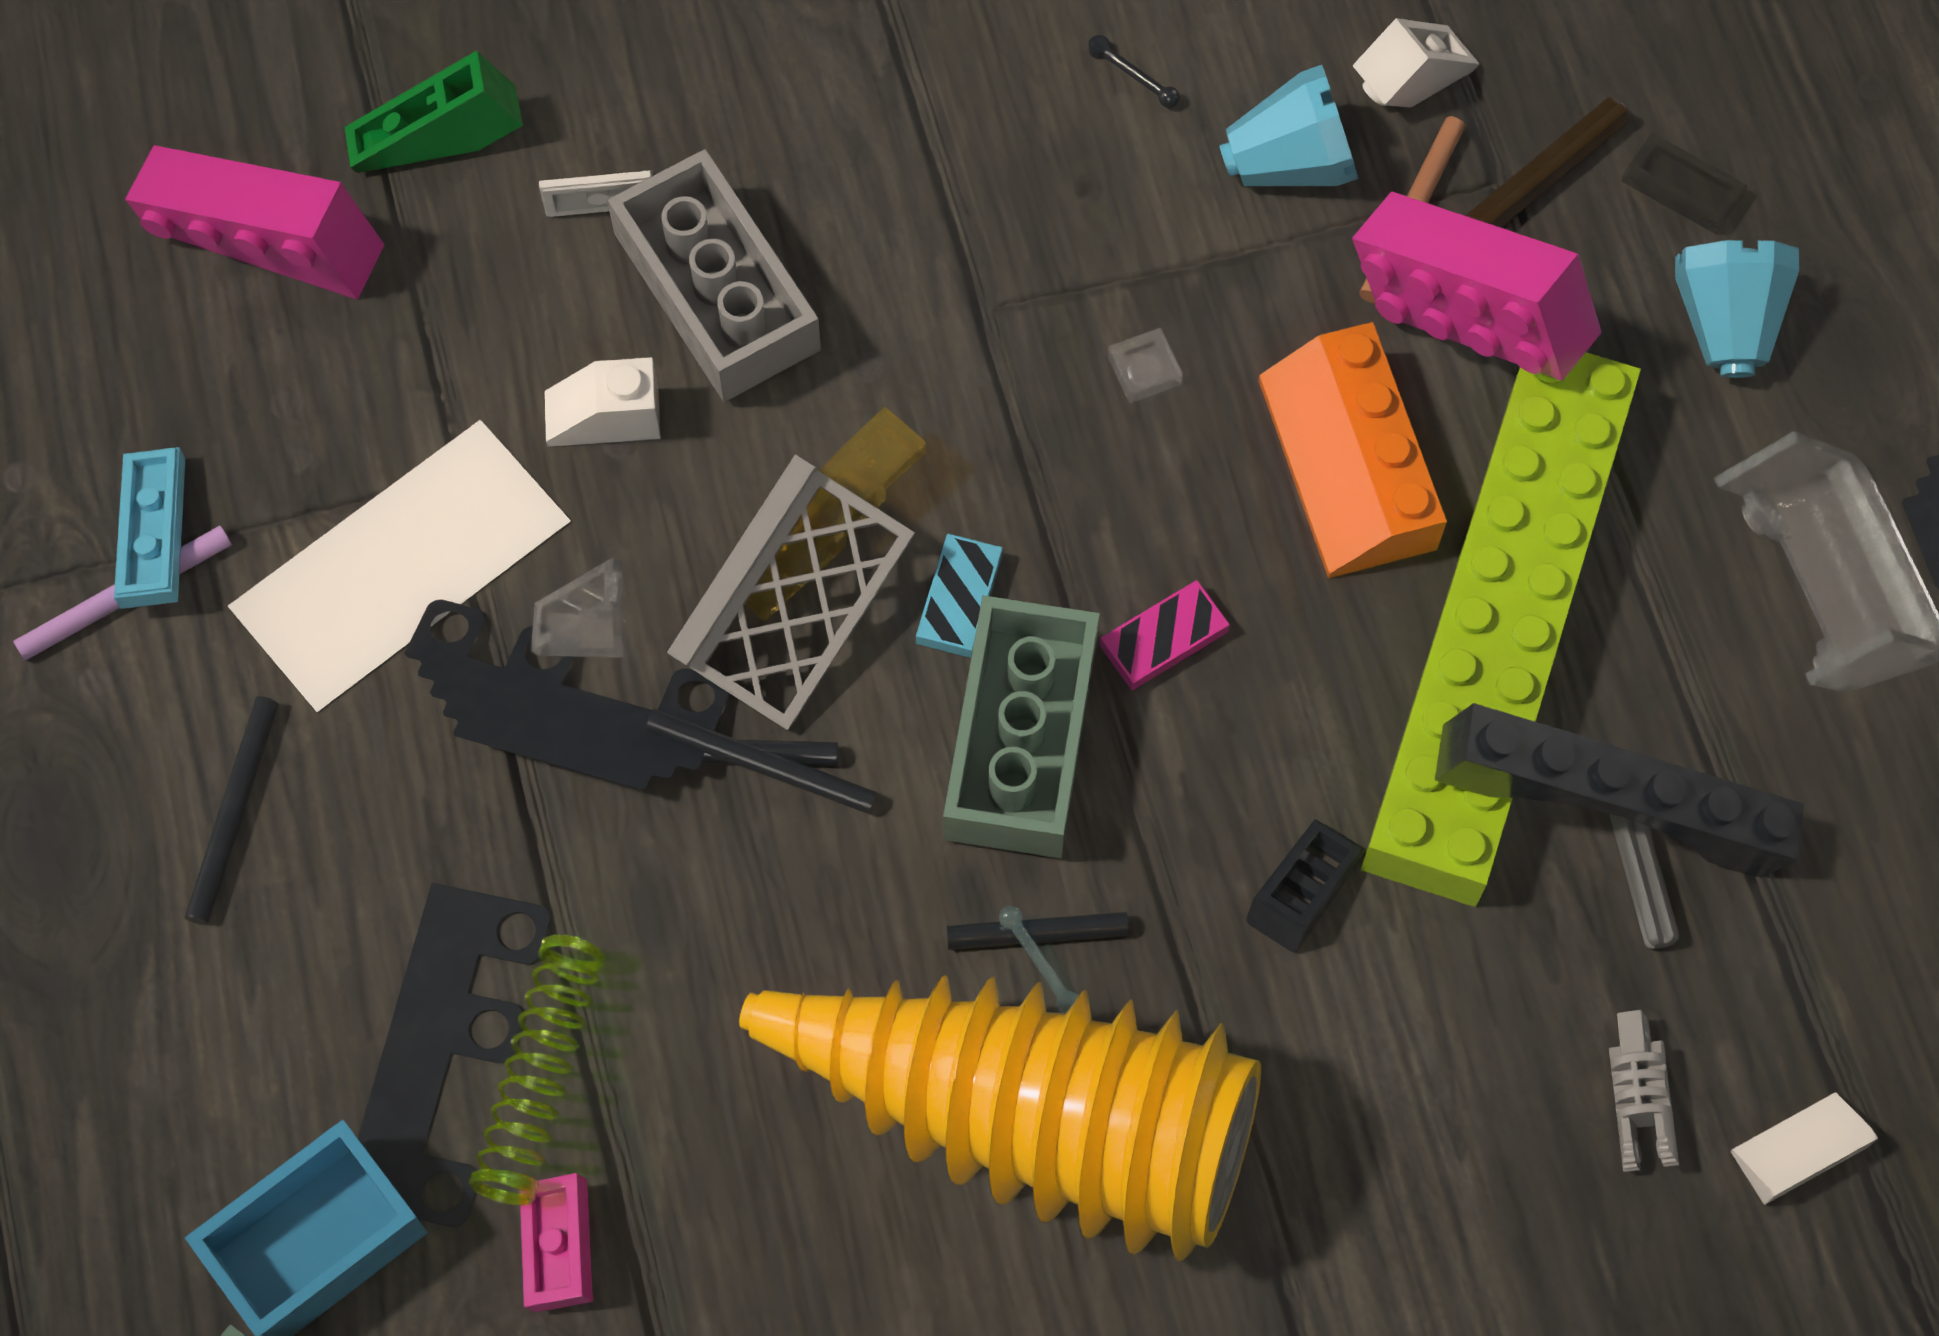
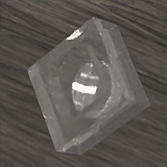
M1161 328L1109 346L1108 359L1129 403L1182 384L1183 374Z

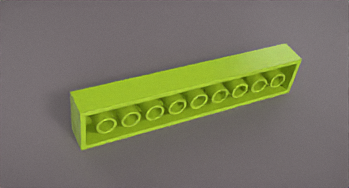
M1585 352L1563 381L1542 373H1529L1519 366L1361 867L1362 871L1476 907L1488 882L1512 798L1488 797L1435 781L1443 724L1473 703L1536 721L1635 391L1640 368Z

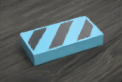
M951 534L946 535L916 633V644L969 658L972 657L982 595L991 596L1003 555V547Z

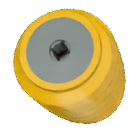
M946 975L942 976L929 998L903 999L898 980L893 982L886 997H853L850 988L847 989L844 996L805 995L804 991L801 995L764 990L759 995L750 993L747 996L739 1019L740 1028L748 1030L750 1038L796 1061L801 1071L807 1072L812 1070L830 1081L832 1094L838 1102H847L854 1096L864 1102L866 1120L873 1134L877 1136L883 1135L897 1122L904 1126L905 1147L909 1158L913 1162L920 1163L925 1161L940 1146L946 1148L948 1174L951 1181L956 1185H964L970 1181L984 1166L989 1169L991 1193L997 1204L1004 1205L1009 1203L1027 1184L1033 1188L1034 1206L1037 1217L1041 1222L1048 1223L1053 1220L1070 1201L1078 1205L1080 1228L1086 1239L1096 1237L1114 1217L1123 1221L1125 1242L1129 1253L1133 1255L1140 1253L1156 1233L1159 1232L1171 1237L1173 1254L1177 1261H1183L1196 1245L1205 1248L1210 1247L1218 1234L1244 1160L1256 1111L1261 1080L1260 1061L1228 1053L1224 1022L1220 1023L1204 1045L1182 1041L1178 1010L1172 1014L1158 1034L1138 1031L1132 999L1127 1002L1112 1024L1093 1021L1088 991L1086 989L1081 992L1066 1014L1046 1012L1041 982L1035 984L1021 1006H1000L996 980L993 976L987 980L975 1001H953Z

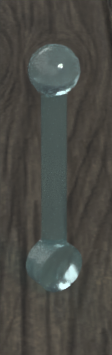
M1015 906L1004 907L999 913L1000 924L1004 928L1013 931L1057 996V1010L1060 1013L1066 1014L1079 995L1073 991H1067L1021 923V911Z

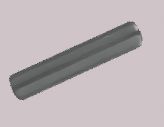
M1609 814L1644 944L1648 949H1661L1672 946L1679 939V931L1650 827Z

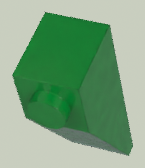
M475 51L345 126L350 168L356 173L479 151L523 126L516 85L482 54Z

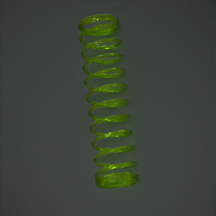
M551 935L543 938L538 954L543 965L535 968L531 974L537 987L527 991L525 995L526 1003L531 1009L521 1013L518 1017L520 1027L524 1031L512 1038L511 1043L517 1054L508 1058L504 1063L505 1069L511 1077L501 1081L497 1086L499 1094L504 1100L494 1104L490 1109L492 1117L497 1123L487 1127L483 1132L486 1142L491 1147L478 1152L476 1158L482 1169L472 1172L471 1178L468 1181L472 1189L478 1194L501 1203L526 1205L534 1202L536 1199L535 1195L538 1193L535 1188L539 1186V1183L535 1178L522 1173L491 1169L482 1160L484 1154L499 1152L512 1160L534 1166H541L547 1161L541 1154L528 1149L495 1144L490 1139V1132L494 1129L504 1128L517 1136L537 1142H549L553 1137L548 1131L533 1125L504 1122L496 1113L498 1107L511 1105L526 1114L544 1119H556L560 1116L556 1108L550 1105L527 1099L509 1098L503 1090L505 1084L518 1082L528 1089L549 1096H563L567 1093L565 1088L557 1082L534 1076H517L511 1070L510 1065L512 1061L524 1059L541 1069L560 1074L573 1071L571 1064L561 1058L541 1053L522 1052L517 1045L519 1038L530 1036L546 1046L564 1051H575L580 1047L578 1042L570 1036L547 1030H530L525 1025L524 1019L527 1015L536 1013L549 1022L567 1028L578 1029L587 1025L585 1020L576 1013L557 1008H537L531 1002V996L537 991H543L550 997L570 1005L582 1007L593 1003L591 997L581 990L562 985H542L537 975L539 971L549 969L570 981L582 984H595L600 979L594 971L602 969L606 960L604 953L596 945L574 936ZM549 947H571L593 956L597 961L575 960L565 957ZM557 968L582 972L594 979L573 976ZM553 991L571 993L586 999L587 1001L570 999L561 996ZM546 1013L563 1015L580 1023L566 1022ZM541 1036L557 1038L569 1042L572 1045H563L556 1042H552ZM535 1059L551 1061L560 1064L566 1068L554 1067L548 1064H544ZM529 1082L544 1084L559 1091L545 1089ZM523 1105L531 1106V1107H537V1108L546 1110V1111H548V1112H550V1113H552V1114L544 1113V1112H539V1111H536V1110L527 1108V1107H525V1106H523ZM519 1129L532 1131V1132L541 1134V1135H543V1136H545V1137L537 1136V1135H532V1134L523 1132V1131H521V1130H519ZM514 1153L523 1154L526 1156L533 1157L535 1159L525 1158ZM482 1181L502 1183L524 1193L504 1191L489 1186Z

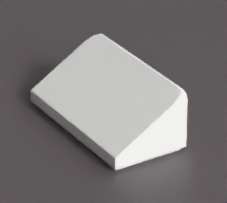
M653 171L539 181L546 216L554 217L609 211L607 199L652 177Z
M1835 1092L1735 1147L1730 1152L1763 1204L1766 1205L1865 1150L1878 1137L1872 1128Z

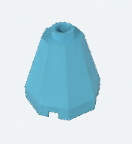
M1322 65L1300 72L1226 129L1229 142L1219 145L1229 177L1240 174L1244 186H1339L1359 179Z
M1726 240L1685 247L1682 250V254H1678L1675 257V279L1706 365L1720 369L1721 377H1752L1755 375V367L1764 366L1769 362L1799 273V248L1776 241H1758L1757 250L1743 248V241Z

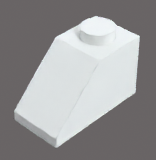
M1396 18L1356 61L1353 67L1365 80L1362 84L1364 91L1381 106L1411 108L1470 74L1479 63L1448 25Z
M652 357L595 361L545 391L547 447L661 439L659 392Z

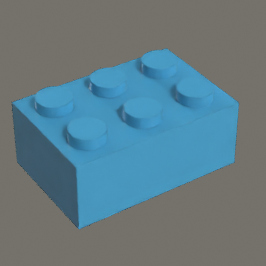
M341 1120L187 1235L185 1240L255 1336H294L428 1232L345 1121Z

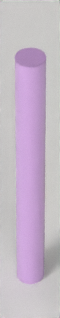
M221 526L212 529L181 547L179 575L232 545ZM115 584L15 639L13 642L25 661L119 609L120 607L114 599Z

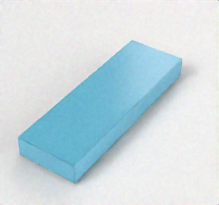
M180 447L123 454L114 599L120 609L178 602L185 457Z

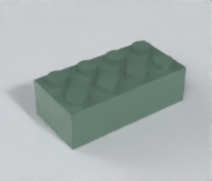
M982 595L943 814L944 840L1062 859L1097 643L1100 613Z

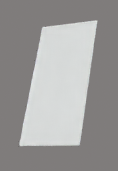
M479 420L229 604L228 607L315 711L318 712L409 644L427 606L432 601L443 599L462 604L571 522V520L487 426ZM444 612L436 616L433 619L431 626H433L435 623H437L440 619H442L450 612Z

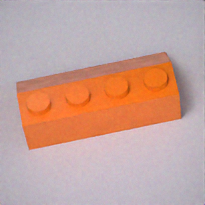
M1373 322L1319 335L1259 375V383L1328 578L1438 549L1447 520Z

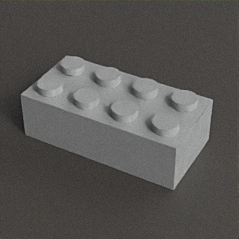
M706 149L607 199L615 236L723 402L821 351L818 317Z

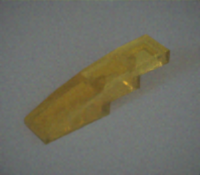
M883 407L819 472L878 508L886 500V489L926 453V442L887 407ZM820 488L807 508L811 529L817 530L846 523L841 501ZM849 506L852 522L867 518ZM802 517L790 535L805 532ZM848 531L814 538L820 570L846 547ZM807 540L783 545L775 557L780 580L814 573ZM770 567L758 585L773 581ZM806 583L783 587L785 603ZM775 589L751 594L745 604L764 622L779 609Z

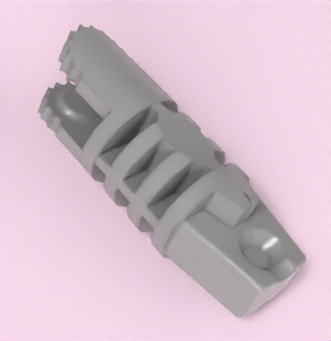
M1642 1010L1617 1013L1620 1046L1609 1048L1623 1172L1637 1171L1641 1168L1642 1154L1638 1141L1637 1127L1655 1126L1657 1135L1656 1148L1663 1167L1679 1165L1664 1042L1662 1040L1651 1042L1649 1021Z

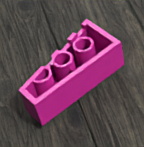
M156 145L152 147L125 198V201L141 219V226L154 236L163 239L173 238L357 300L385 245L341 182Z

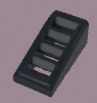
M1314 819L1253 898L1246 917L1247 923L1287 950L1296 952L1360 862L1365 850ZM1314 847L1338 862V867L1335 869L1309 852L1310 849ZM1298 866L1319 878L1325 884L1322 886L1297 870ZM1286 885L1296 893L1311 901L1310 904H1306L1305 902L1301 901L1294 895L1284 890V886Z

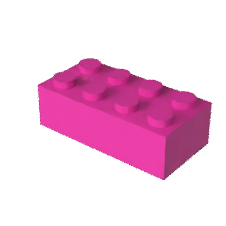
M1392 191L1352 237L1361 262V269L1366 275L1375 299V307L1380 315L1392 323L1400 324L1402 322L1426 331L1436 339H1449L1471 347L1480 355L1486 357L1496 356L1518 364L1529 373H1542L1562 381L1601 334V328L1578 253Z

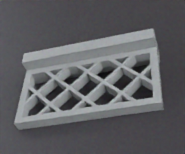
M795 454L667 653L789 731L913 539L915 532L816 470L815 466ZM820 488L841 501L846 523L817 530L811 529L807 508ZM849 506L866 516L867 519L852 522ZM802 517L805 532L790 535ZM880 525L898 537L885 557L861 562L854 530ZM848 531L855 564L821 571L814 538ZM807 540L814 573L780 580L775 557L782 546ZM770 567L773 581L758 585ZM878 567L866 586L863 570ZM857 572L861 595L854 606L829 611L822 579ZM816 580L823 613L789 620L782 588ZM775 589L782 622L748 629L744 605L751 594ZM738 616L741 631L726 634ZM847 616L834 635L831 619ZM825 621L829 645L822 656L798 661L791 628ZM784 629L791 662L757 670L750 637ZM743 638L750 668L749 672L724 676L707 665V662L720 643ZM815 665L803 684L799 668ZM793 670L797 694L783 714L764 701L759 677ZM752 679L755 695L735 682Z

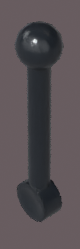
M1096 35L1089 40L1088 51L1093 58H1106L1158 95L1162 106L1170 108L1177 105L1180 95L1176 88L1162 86L1110 48V42L1107 37Z

